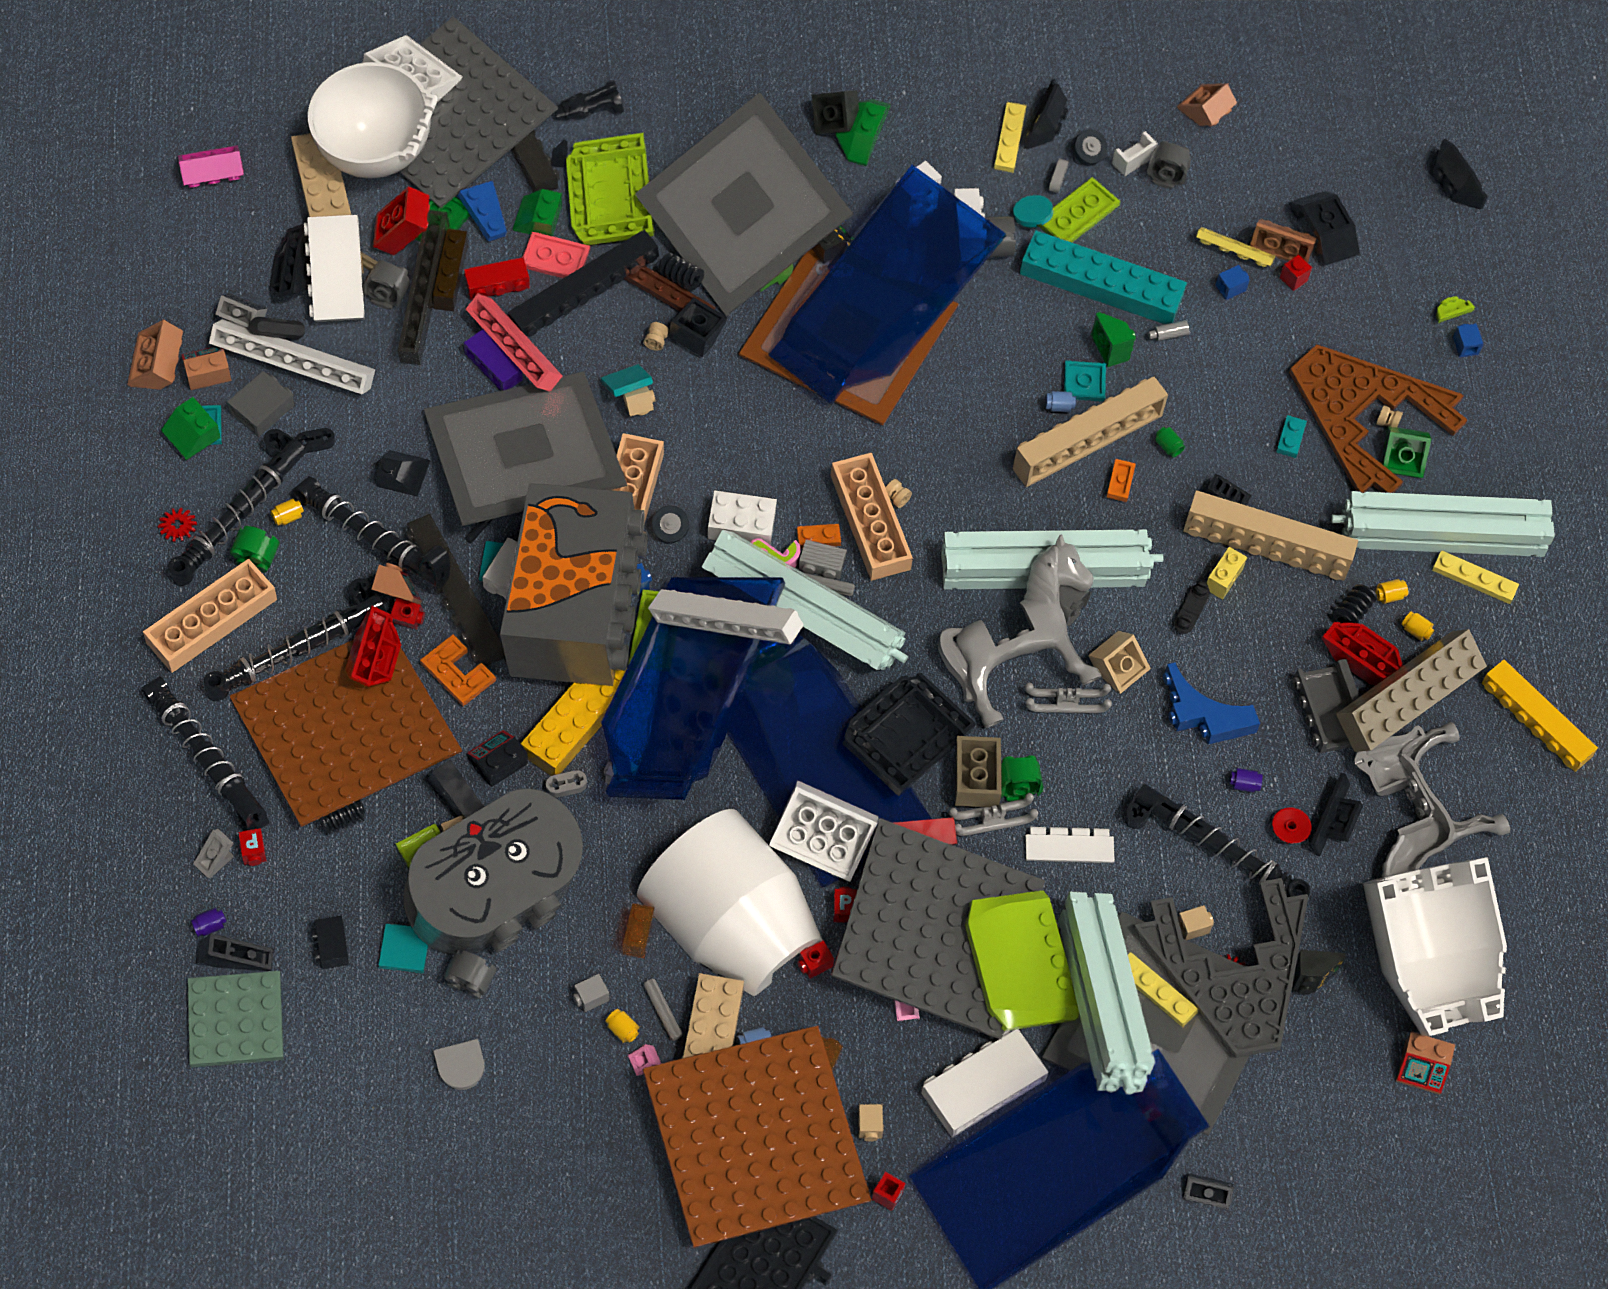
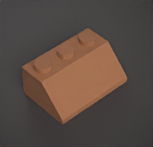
M1259 219L1250 246L1286 261H1290L1299 254L1308 263L1316 237L1292 230L1289 227L1274 224L1271 221Z
M162 320L139 332L127 385L130 387L159 390L171 385L175 379V369L179 360L178 354L182 345L183 330Z

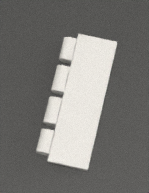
M1030 827V834H1026V861L1114 863V837H1109V829L1093 828V836H1090L1089 828H1071V836H1069L1068 828L1050 827L1049 835H1046V827Z

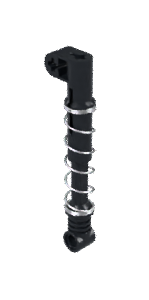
M271 429L265 433L263 440L267 452L272 459L259 467V473L256 476H251L252 480L243 490L239 489L240 493L230 504L225 503L229 509L219 520L212 517L216 523L206 534L199 531L203 536L202 538L194 536L190 541L189 548L185 550L182 556H177L170 560L168 568L176 584H189L194 578V572L203 564V561L214 557V546L227 543V532L229 530H238L241 527L240 518L245 519L247 516H252L254 508L259 503L266 501L267 494L272 489H277L281 485L283 477L306 454L305 447L299 441L278 429ZM239 521V527L233 529L232 527ZM226 535V541L219 542Z
M308 476L292 489L294 498L301 505L306 506L309 504L320 511V515L328 521L336 518L344 523L342 526L343 531L350 527L358 533L357 540L363 538L364 541L372 545V550L378 549L387 555V560H395L399 563L401 569L412 571L436 588L443 587L450 576V558L446 550L441 546L435 545L425 554L421 553V549L418 546L413 545L410 541L401 540L394 531H387L381 522L373 521L369 523V517L364 511L354 513V507L350 502H342V497L335 493L330 494L325 491L319 482L311 476ZM342 504H349L352 507V511ZM363 513L366 515L367 521L357 514Z
M364 578L353 580L349 586L353 606L345 610L339 609L333 612V616L327 619L322 617L321 622L309 628L304 626L303 631L291 637L286 635L287 642L274 649L268 644V652L256 658L249 654L250 661L244 657L240 658L233 665L234 668H228L229 671L225 669L224 673L222 671L209 672L204 677V685L208 697L214 701L223 700L231 691V687L235 689L236 685L239 687L241 683L251 684L255 682L256 674L262 671L272 674L274 665L280 662L290 665L292 656L296 654L298 656L302 654L309 655L310 650L320 645L327 646L328 641L338 636L345 637L352 632V629L361 625L371 606L386 612L376 591L372 590V585L368 580ZM290 658V662H289V663H287V662L284 661V660ZM272 667V671H271V672H268V671L266 670V669Z
M159 676L141 687L148 702L152 706L154 705L160 712L162 722L165 725H174L171 733H180L185 739L182 747H191L193 749V761L200 763L205 770L204 775L210 776L216 783L215 789L218 790V793L223 798L228 799L234 806L238 819L245 831L263 828L268 825L269 820L266 811L245 786L242 775L236 774L234 765L225 761L223 751L214 747L211 736L201 733L202 727L199 721L190 720V710L182 701H178L164 679ZM190 721H194L199 725L200 732H198V730ZM202 735L208 736L210 741H206Z
M1143 784L1126 810L1125 822L1132 829L1142 828L1153 814L1165 821L1166 826L1171 828V830L1174 828L1179 830V835L1184 833L1195 840L1197 846L1201 844L1214 852V857L1222 853L1233 860L1232 868L1239 864L1249 870V879L1254 878L1256 875L1259 877L1260 882L1282 878L1287 897L1296 896L1293 893L1295 889L1301 890L1303 894H1308V897L1310 895V886L1306 881L1296 878L1292 880L1291 875L1287 876L1286 872L1282 873L1283 870L1280 869V865L1277 862L1275 863L1274 860L1265 864L1257 859L1256 849L1246 852L1239 847L1240 841L1238 838L1231 841L1227 840L1229 836L1222 832L1221 827H1213L1204 821L1203 816L1198 817L1188 811L1185 804L1175 803L1147 784ZM1139 806H1141L1142 810L1140 816H1137L1136 818L1133 817V815L1137 814ZM1235 840H1237V841H1238V844L1235 845V844L1232 843V842H1234ZM1253 851H1255V857H1254L1253 855H1251L1250 853H1252Z

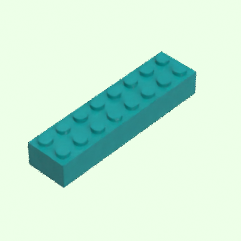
M1035 230L1022 260L1020 275L1162 324L1174 322L1187 286V282L1037 230Z

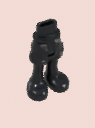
M611 80L597 90L587 94L580 92L561 101L560 105H556L558 110L555 111L557 120L563 118L569 120V118L590 116L589 113L603 107L611 106L619 114L623 113L624 109L614 80Z

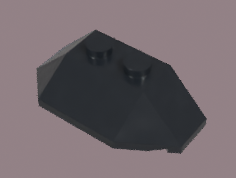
M1051 79L1027 133L1024 148L1027 150L1052 142L1055 134H1060L1063 125L1061 123L1062 119L1066 120L1069 112V109L1066 108L1068 100L1056 79Z
M1443 139L1432 171L1434 179L1440 183L1445 194L1453 202L1479 210L1483 209L1488 196L1483 192L1482 185L1475 172L1456 146L1447 139Z
M304 224L287 229L285 233L287 236L282 240L274 255L269 289L279 299L308 289V284H312L311 276H307V264H310V256H306L305 243H309V235H305Z

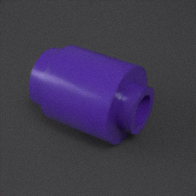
M1236 768L1235 772H1231L1229 784L1233 785L1235 790L1254 793L1261 790L1263 775L1258 774L1257 771Z
M216 907L196 915V918L191 920L198 937L201 935L207 936L210 933L223 929V923L227 922L223 911H217Z

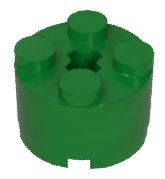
M244 526L243 530L241 527L239 528L230 549V554L237 559L236 564L240 565L247 559H250L260 572L266 573L273 562L280 542L273 535L271 539L265 536L266 531L262 529Z
M1030 755L1020 758L1008 756L1002 759V798L1005 796L1007 801L1011 802L1024 798L1028 793L1033 795L1037 793V796H1039L1043 792L1040 764L1035 756Z

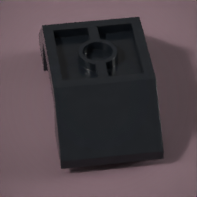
M1323 191L1289 202L1297 219L1305 217L1318 240L1315 251L1324 266L1359 255L1360 251L1355 224L1337 194Z

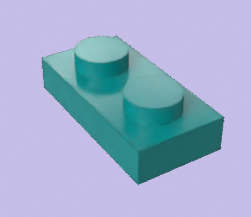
M1287 415L1276 453L1293 458L1297 457L1307 423L1306 420Z

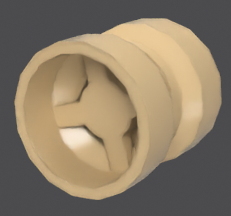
M653 322L649 325V334L645 336L644 344L651 350L659 351L663 349L664 339L668 336L669 329L662 323Z
M1384 405L1376 424L1379 426L1397 427L1403 413L1400 411L1394 412L1390 407Z
M897 479L892 480L886 486L889 498L893 500V504L898 508L904 506L912 496V492L907 488H903L902 483Z

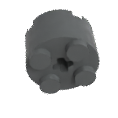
M1167 141L1160 142L1153 150L1147 169L1148 176L1150 175L1153 178V182L1163 188H1174L1178 184L1181 186L1186 180L1191 163L1189 149Z
M1009 216L985 217L984 229L987 232V240L984 242L987 243L985 245V257L1014 256V218Z
M379 260L363 284L365 296L368 294L372 298L371 302L381 308L392 309L393 306L398 307L410 287V280L407 276L408 271L403 267H397L384 260Z
M1060 585V605L1065 615L1066 624L1070 626L1081 614L1079 611L1082 606L1086 607L1091 597V592L1089 590L1079 591L1070 586Z
M456 950L444 973V977L448 981L447 985L455 990L463 988L468 991V995L480 999L481 995H485L497 969L492 964L490 968L485 965L486 960L467 951H463L460 954L459 950Z

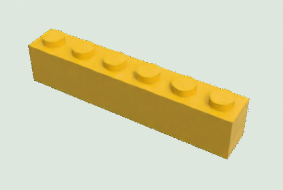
M1502 660L1486 674L1482 682L1485 689L1499 699L1502 706L1508 708L1519 722L1524 723L1535 737L1540 738L1551 752L1557 754L1567 767L1576 772L1593 757L1598 747L1508 662Z

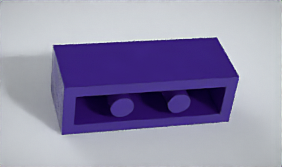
M483 329L464 342L465 354L500 391L511 389L523 380L522 371Z

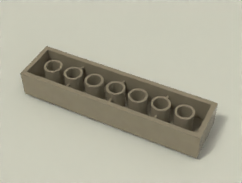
M1469 629L1452 631L1336 715L1354 752L1371 751L1483 670L1487 665Z

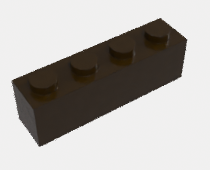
M447 228L433 292L434 309L451 312L455 310L468 249L467 231Z

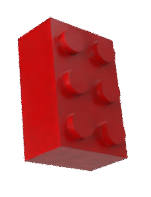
M408 186L383 207L376 216L373 247L395 255L400 250H403L411 241H414L418 235L425 232L428 227L427 215L430 209L429 195Z

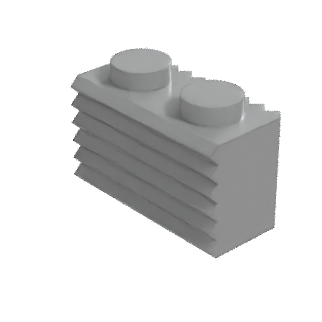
M806 539L799 561V569L807 574L816 573L823 575L825 578H836L838 580L842 573L847 550Z

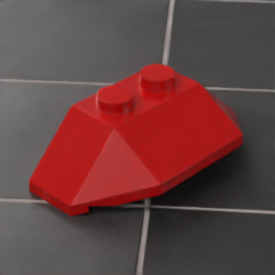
M371 606L355 635L346 665V672L349 678L367 687L391 681L401 648L397 630L392 622V615L377 607Z
M1334 622L1322 637L1323 642L1335 661L1338 662V660L1346 659L1350 671L1370 685L1379 684L1403 667L1398 648L1363 624Z

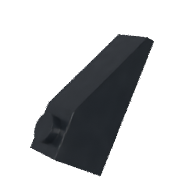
M210 933L200 941L197 963L218 968L271 971L274 949Z

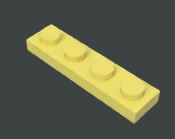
M1007 102L994 168L996 170L1014 173L1026 105Z
M1203 227L1199 229L1196 236L1204 244L1211 245L1213 243L1219 246L1218 249L1228 253L1231 250L1236 252L1238 257L1248 260V258L1254 259L1256 264L1263 267L1271 266L1276 257Z
M1442 550L1432 569L1434 572L1508 604H1511L1519 586L1516 582Z
M1131 952L1128 954L1136 989L1180 1026L1184 1027L1198 1013V1008Z

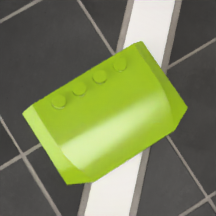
M638 133L575 142L571 155H568L566 159L572 229L580 241L585 245L622 241L631 238L644 229L650 236H654L653 218L635 195V193L649 183L644 134Z
M1042 890L972 900L969 903L970 910L966 918L965 928L987 1010L992 1017L995 1016L1002 1024L1001 1028L1003 1031L1074 1021L1079 1018V1009L1071 980V973L1048 895Z

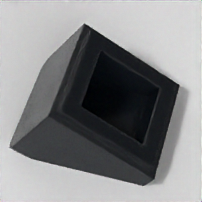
M563 139L553 149L552 167L565 168L568 154L567 140Z

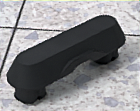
M255 317L249 322L251 332L260 336L300 339L305 333L304 325L300 321Z
M1199 582L1192 587L1175 620L1174 625L1179 633L1186 634L1192 631L1210 595L1207 583Z

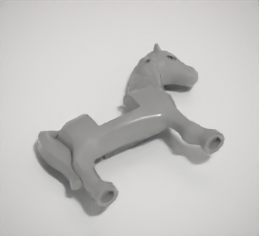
M1059 535L1055 545L1041 552L1031 565L1026 585L1027 592L1020 605L1032 631H1029V629L1023 630L1017 634L1018 637L1012 640L1005 638L999 641L996 647L982 620L973 622L964 628H945L940 634L938 640L939 653L947 669L961 684L964 701L975 702V710L981 716L984 728H989L1004 720L1002 714L992 708L986 683L990 672L1006 660L1053 648L1063 657L1066 670L1078 675L1082 685L1089 684L1102 677L1098 668L1087 665L1080 659L1067 634L1065 615L1060 605L1059 587L1064 585L1079 591H1087L1091 588L1094 578L1092 573L1080 561L1075 546L1065 543L1063 535ZM958 635L956 642H954L953 637Z
M1452 722L1446 723L1439 728L1430 729L1426 734L1420 726H1416L1405 735L1387 738L1371 751L1357 752L1355 764L1360 770L1370 776L1376 793L1384 796L1405 789L1408 799L1413 801L1416 806L1417 816L1419 819H1423L1398 829L1397 842L1392 845L1390 852L1386 856L1382 866L1383 873L1381 878L1418 870L1429 857L1439 854L1453 842L1465 836L1486 831L1500 836L1510 833L1509 823L1502 813L1492 818L1477 814L1473 818L1462 822L1452 820L1444 806L1431 792L1419 770L1420 758L1426 751L1441 742L1452 744L1459 741L1458 730Z

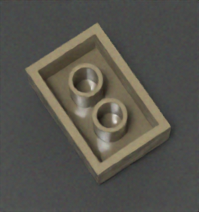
M957 736L955 748V806L991 807L996 805L999 808L1001 799V738Z

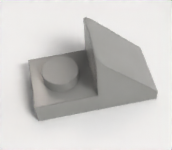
M219 829L213 830L196 858L194 865L206 877L211 878L233 858V854L229 852L233 842Z

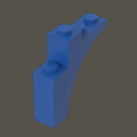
M1176 663L1167 664L1165 673H1163V680L1171 691L1170 699L1173 705L1168 715L1170 723L1175 726L1176 731L1200 726L1201 735L1203 738H1206L1208 745L1257 733L1260 722L1253 705L1232 706L1209 699L1195 690L1185 680Z

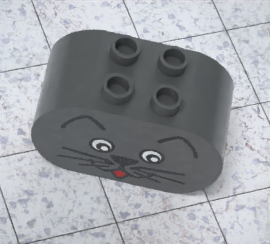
M518 789L503 795L427 841L415 853L404 887V909L413 931L424 943L442 953L454 955L455 951L459 950L460 954L463 951L474 954L492 945L496 953H499L519 939L517 934L523 930L522 925L528 921L534 929H538L557 916L555 911L562 906L560 900L566 893L581 861L582 836L577 821L568 808L550 794L535 789Z

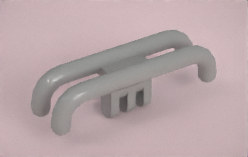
M1030 682L1025 685L1026 692L1031 696L1056 697V704H1036L1032 698H1028L1026 700V707L1033 712L1102 713L1109 710L1112 705L1109 699L1098 705L1078 704L1080 698H1099L1107 695L1111 690L1109 684H1104L1100 689L1034 688Z
M1028 793L1020 800L999 804V808L994 805L959 812L957 809L951 808L949 816L950 818L954 817V820H965L981 816L983 824L968 827L955 824L956 835L968 836L1030 823L1037 818L1038 811L1032 809L1026 815L1005 819L1006 811L1024 808L1032 803L1034 796Z

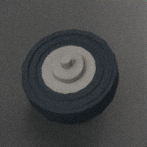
M1084 130L1073 140V154L1082 164L1095 165L1102 161L1107 154V141L1096 130Z
M667 505L655 512L652 518V529L659 540L666 543H675L686 536L689 530V519L682 508L675 505Z

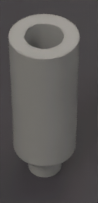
M1185 320L1156 326L1153 331H1148V338H1155L1157 341L1189 335V325Z

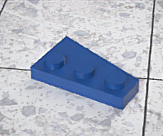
M493 181L459 191V199L487 241L505 237L507 230Z

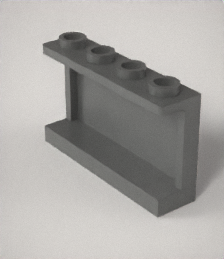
M1338 660L1335 667L1303 673L1302 669H1297L1293 677V686L1299 692V703L1306 712V724L1308 727H1311L1314 746L1318 747L1319 753L1352 747L1336 715L1360 697L1347 660Z

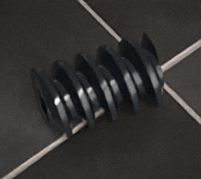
M673 253L664 255L659 264L661 276L688 291L698 288L704 279L703 269L692 265L690 262H686L685 259H681Z
M1355 585L1352 591L1338 605V608L1334 610L1333 617L1335 621L1340 623H1359V620L1368 612V608H1371L1373 603L1377 601L1376 593L1365 585Z
M360 799L324 817L322 816L318 820L322 829L326 830L330 835L331 827L340 831V823L347 828L348 820L354 825L356 824V817L365 821V810Z

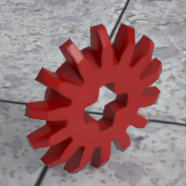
M172 508V515L165 512L164 515L167 518L160 517L159 521L164 522L158 525V528H164L160 531V534L167 533L165 537L167 540L172 536V542H176V538L184 541L183 536L186 535L190 538L189 531H196L195 528L191 527L192 525H197L196 521H191L195 518V515L188 516L189 510L182 514L183 508H180L178 513ZM175 520H180V523H183L178 529L172 525L175 523Z

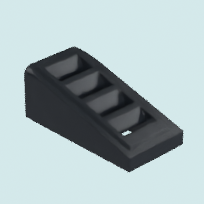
M1216 473L1206 491V494L1236 503L1238 498L1241 497L1243 499L1240 504L1246 506L1252 496ZM1232 493L1235 494L1233 499L1230 498Z

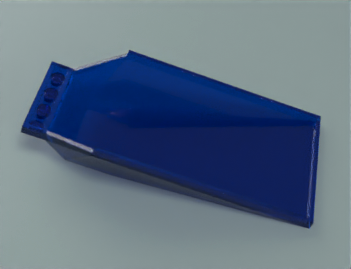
M912 164L796 303L784 334L778 344L768 354L769 357L831 405L844 389L891 376L1004 240L1006 233Z
M671 577L665 590H675L677 592L777 607L786 583L783 577ZM652 616L601 721L614 774L605 791L609 797L685 800L692 784L708 777L724 742L763 640L658 623Z
M799 633L791 644L748 637L713 655L715 662L724 674L725 730L779 818H781L798 780L878 816V821L880 818L892 823L932 819L912 786L901 796L896 795L842 744L847 724L863 709L839 671ZM876 828L855 871L865 867ZM807 863L822 888L842 879Z
M1159 1049L1151 1053L1154 1056L1155 1064L1151 1073L1146 1075L1147 1082L1142 1092L1126 1094L1123 1087H1119L1116 1091L1098 1090L1092 1064L1083 1062L910 1175L916 1188L979 1289H996L1160 1182L1189 1141L1210 1127Z

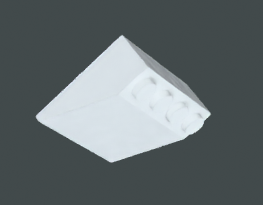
M407 35L364 54L363 63H386L406 70L421 83L425 90L432 91V95H436L438 101L462 79L461 75Z
M797 780L769 846L850 882L878 824V816Z

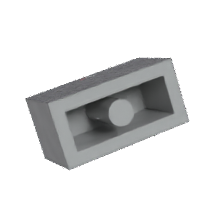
M233 294L221 295L215 315L249 328V322L253 318L265 317L267 308Z

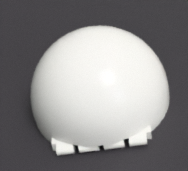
M378 62L355 64L334 73L318 87L309 105L308 124L317 148L325 159L336 168L356 177H385L407 167L422 151L429 135L432 111H434L438 97L432 95V91L425 90L412 74L397 66Z

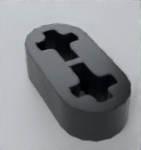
M329 428L301 432L295 438L302 445L303 440L307 441V445H303L306 453L332 448L335 444L334 432ZM327 436L328 441H324L323 437Z

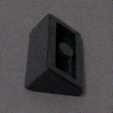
M1188 1173L1183 1199L1229 1209L1234 1185L1233 1183Z

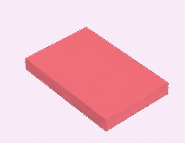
M532 232L523 257L528 270L565 278L585 265L590 252V246Z

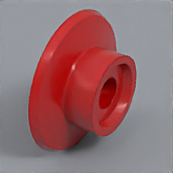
M1288 807L1281 809L1275 814L1272 822L1275 834L1281 840L1288 843H1300L1306 840L1311 833L1312 826L1309 817L1297 808Z

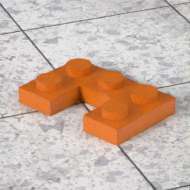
M453 634L423 657L420 662L464 707L496 681V677L482 663L464 675L453 663L464 656L468 650Z

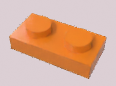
M1115 459L1107 498L1127 502L1136 463Z
M839 524L797 526L800 549H803L806 539L834 547L841 546Z

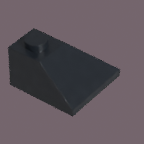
M389 450L382 456L376 472L377 487L418 497L430 460Z

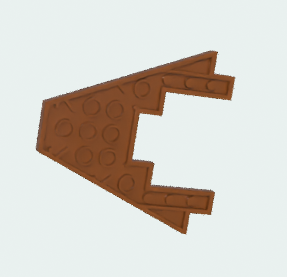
M1315 345L1289 372L1355 491L1365 493L1371 486H1374L1382 493H1394L1403 484L1400 478L1357 445L1367 436L1369 431L1355 419L1377 398L1392 410L1407 399L1452 436L1468 420L1454 409L1463 399L1462 394L1320 345Z

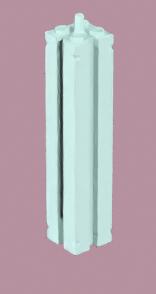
M1351 491L1349 499L1345 500V509L1341 510V515L1331 516V523H1340L1346 526V528L1342 529V535L1358 540L1357 547L1359 549L1441 552L1442 550L1447 553L1535 555L1537 557H1544L1548 550V545L1551 544L1555 537L1554 525L1551 522V500L1538 501V499L1382 492L1361 493L1359 491Z
M721 531L714 544L713 551L707 556L702 568L712 572L714 575L767 606L773 605L779 608L794 609L799 614V618L804 624L803 627L869 664L876 670H885L886 667L890 668L895 658L902 663L906 662L908 655L897 650L903 646L906 640L904 638L906 632L894 627V625L746 539L741 538L734 532Z
M1147 530L945 532L941 550L943 588H1026L1031 565L1041 552L1055 545L1059 535H1063L1065 543L1075 546L1080 561L1092 573L1094 579L1091 588L1145 587L1147 579H1150V569H1153L1154 562H1163V554H1149L1148 550L1152 548L1151 538H1148Z
M1069 892L1065 902L1066 910H1062L1058 925L1061 929V938L1071 973V980L1094 1077L1097 1079V1089L1116 1091L1119 1087H1123L1126 1094L1142 1092L1147 1082L1146 1075L1151 1073L1155 1060L1151 1054L1152 1048L1116 907L1113 905L1112 894L1095 893L1094 897L1091 898L1084 892Z

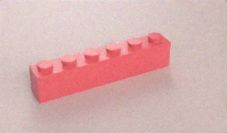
M477 294L467 306V312L537 388L551 392L563 377L562 374L492 298Z

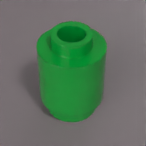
M1163 427L1156 433L1155 441L1167 455H1171L1174 458L1184 451V441L1171 427Z

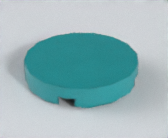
M1027 196L1020 199L1014 206V217L1017 223L1024 227L1032 228L1037 227L1036 225L1038 224L1044 225L1053 216L1052 202L1044 196Z

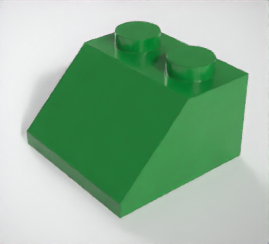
M541 189L523 196L513 231L530 235L532 232L553 237L562 209V193Z
M1101 312L1096 313L1091 337L1107 368L1129 361L1134 341L1136 340L1133 329L1129 328L1127 322Z
M194 397L176 407L161 430L185 460H188L221 438L218 424Z
M1388 426L1382 465L1395 474L1423 478L1432 439L1428 432Z

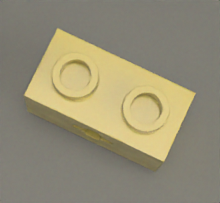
M1231 547L1227 549L1208 577L1207 585L1210 593L1222 600L1224 599L1244 568L1247 560L1245 555Z

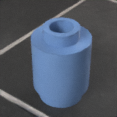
M1052 391L1051 393H1046L1045 408L1050 409L1051 412L1070 413L1071 409H1075L1076 397L1072 396V392Z
M764 1027L742 1032V1035L737 1036L738 1044L769 1038L771 1033L769 1030L765 1031Z

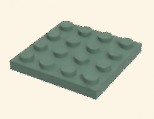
M280 971L188 978L191 1067L284 1060Z

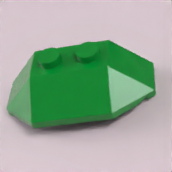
M875 99L858 101L859 111L851 131L836 132V138L845 153L847 161L865 167L868 164L891 107V104Z

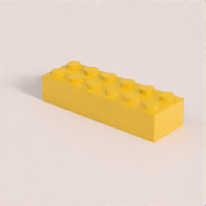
M627 668L626 671L616 670L613 686L574 682L522 741L521 745L527 752L528 760L550 776L560 774L636 687V674Z

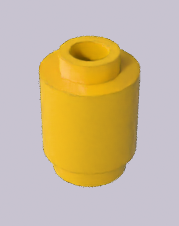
M293 498L274 506V509L270 511L277 526L281 524L284 526L302 518L301 513L304 512L299 501L295 502Z
M1395 579L1379 583L1375 589L1377 600L1381 601L1382 604L1404 599V597L1408 596L1406 582Z
M1412 611L1408 613L1401 624L1405 627L1404 630L1420 641L1428 640L1434 632L1432 628L1433 623Z
M616 1009L607 1017L606 1023L608 1028L623 1043L627 1041L630 1043L639 1035V1026L624 1011L621 1012L619 1009Z

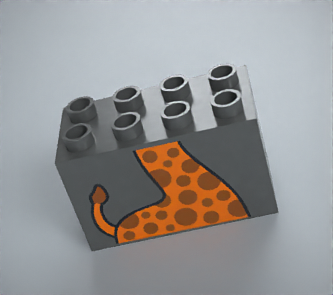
M529 483L500 632L510 676L613 686L616 670L626 671L629 647L624 644L625 632L632 633L635 622V607L630 606L632 594L639 595L641 569H637L638 557L645 558L648 545V533L643 532L644 510L634 508L632 492Z

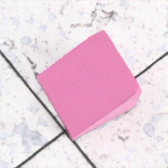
M894 1000L897 1021L920 1018L919 1009Z
M646 1044L628 1055L636 1076L643 1074V1068L661 1064L654 1046Z

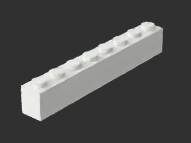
M224 319L213 324L209 344L360 394H364L371 389L375 369L282 338L255 335L249 328Z
M661 589L648 608L658 623L791 644L804 625L799 618V614L791 608H779L773 605H760L758 603L715 598L707 595L702 596L677 592L675 590Z

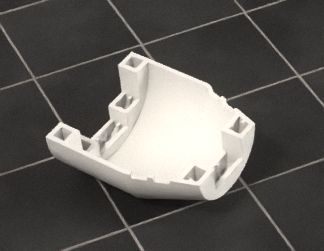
M735 809L717 812L680 836L650 867L637 891L638 899L694 962L705 965L717 975L720 974L725 978L744 981L743 990L754 997L772 983V975L776 970L799 952L822 941L796 875Z
M1487 857L1408 871L1363 883L1382 973L1422 1036H1432L1447 1032L1449 1027L1469 1022H1485L1503 1017L1505 989H1501L1502 974H1505L1506 970L1503 967V953L1506 952L1507 945Z

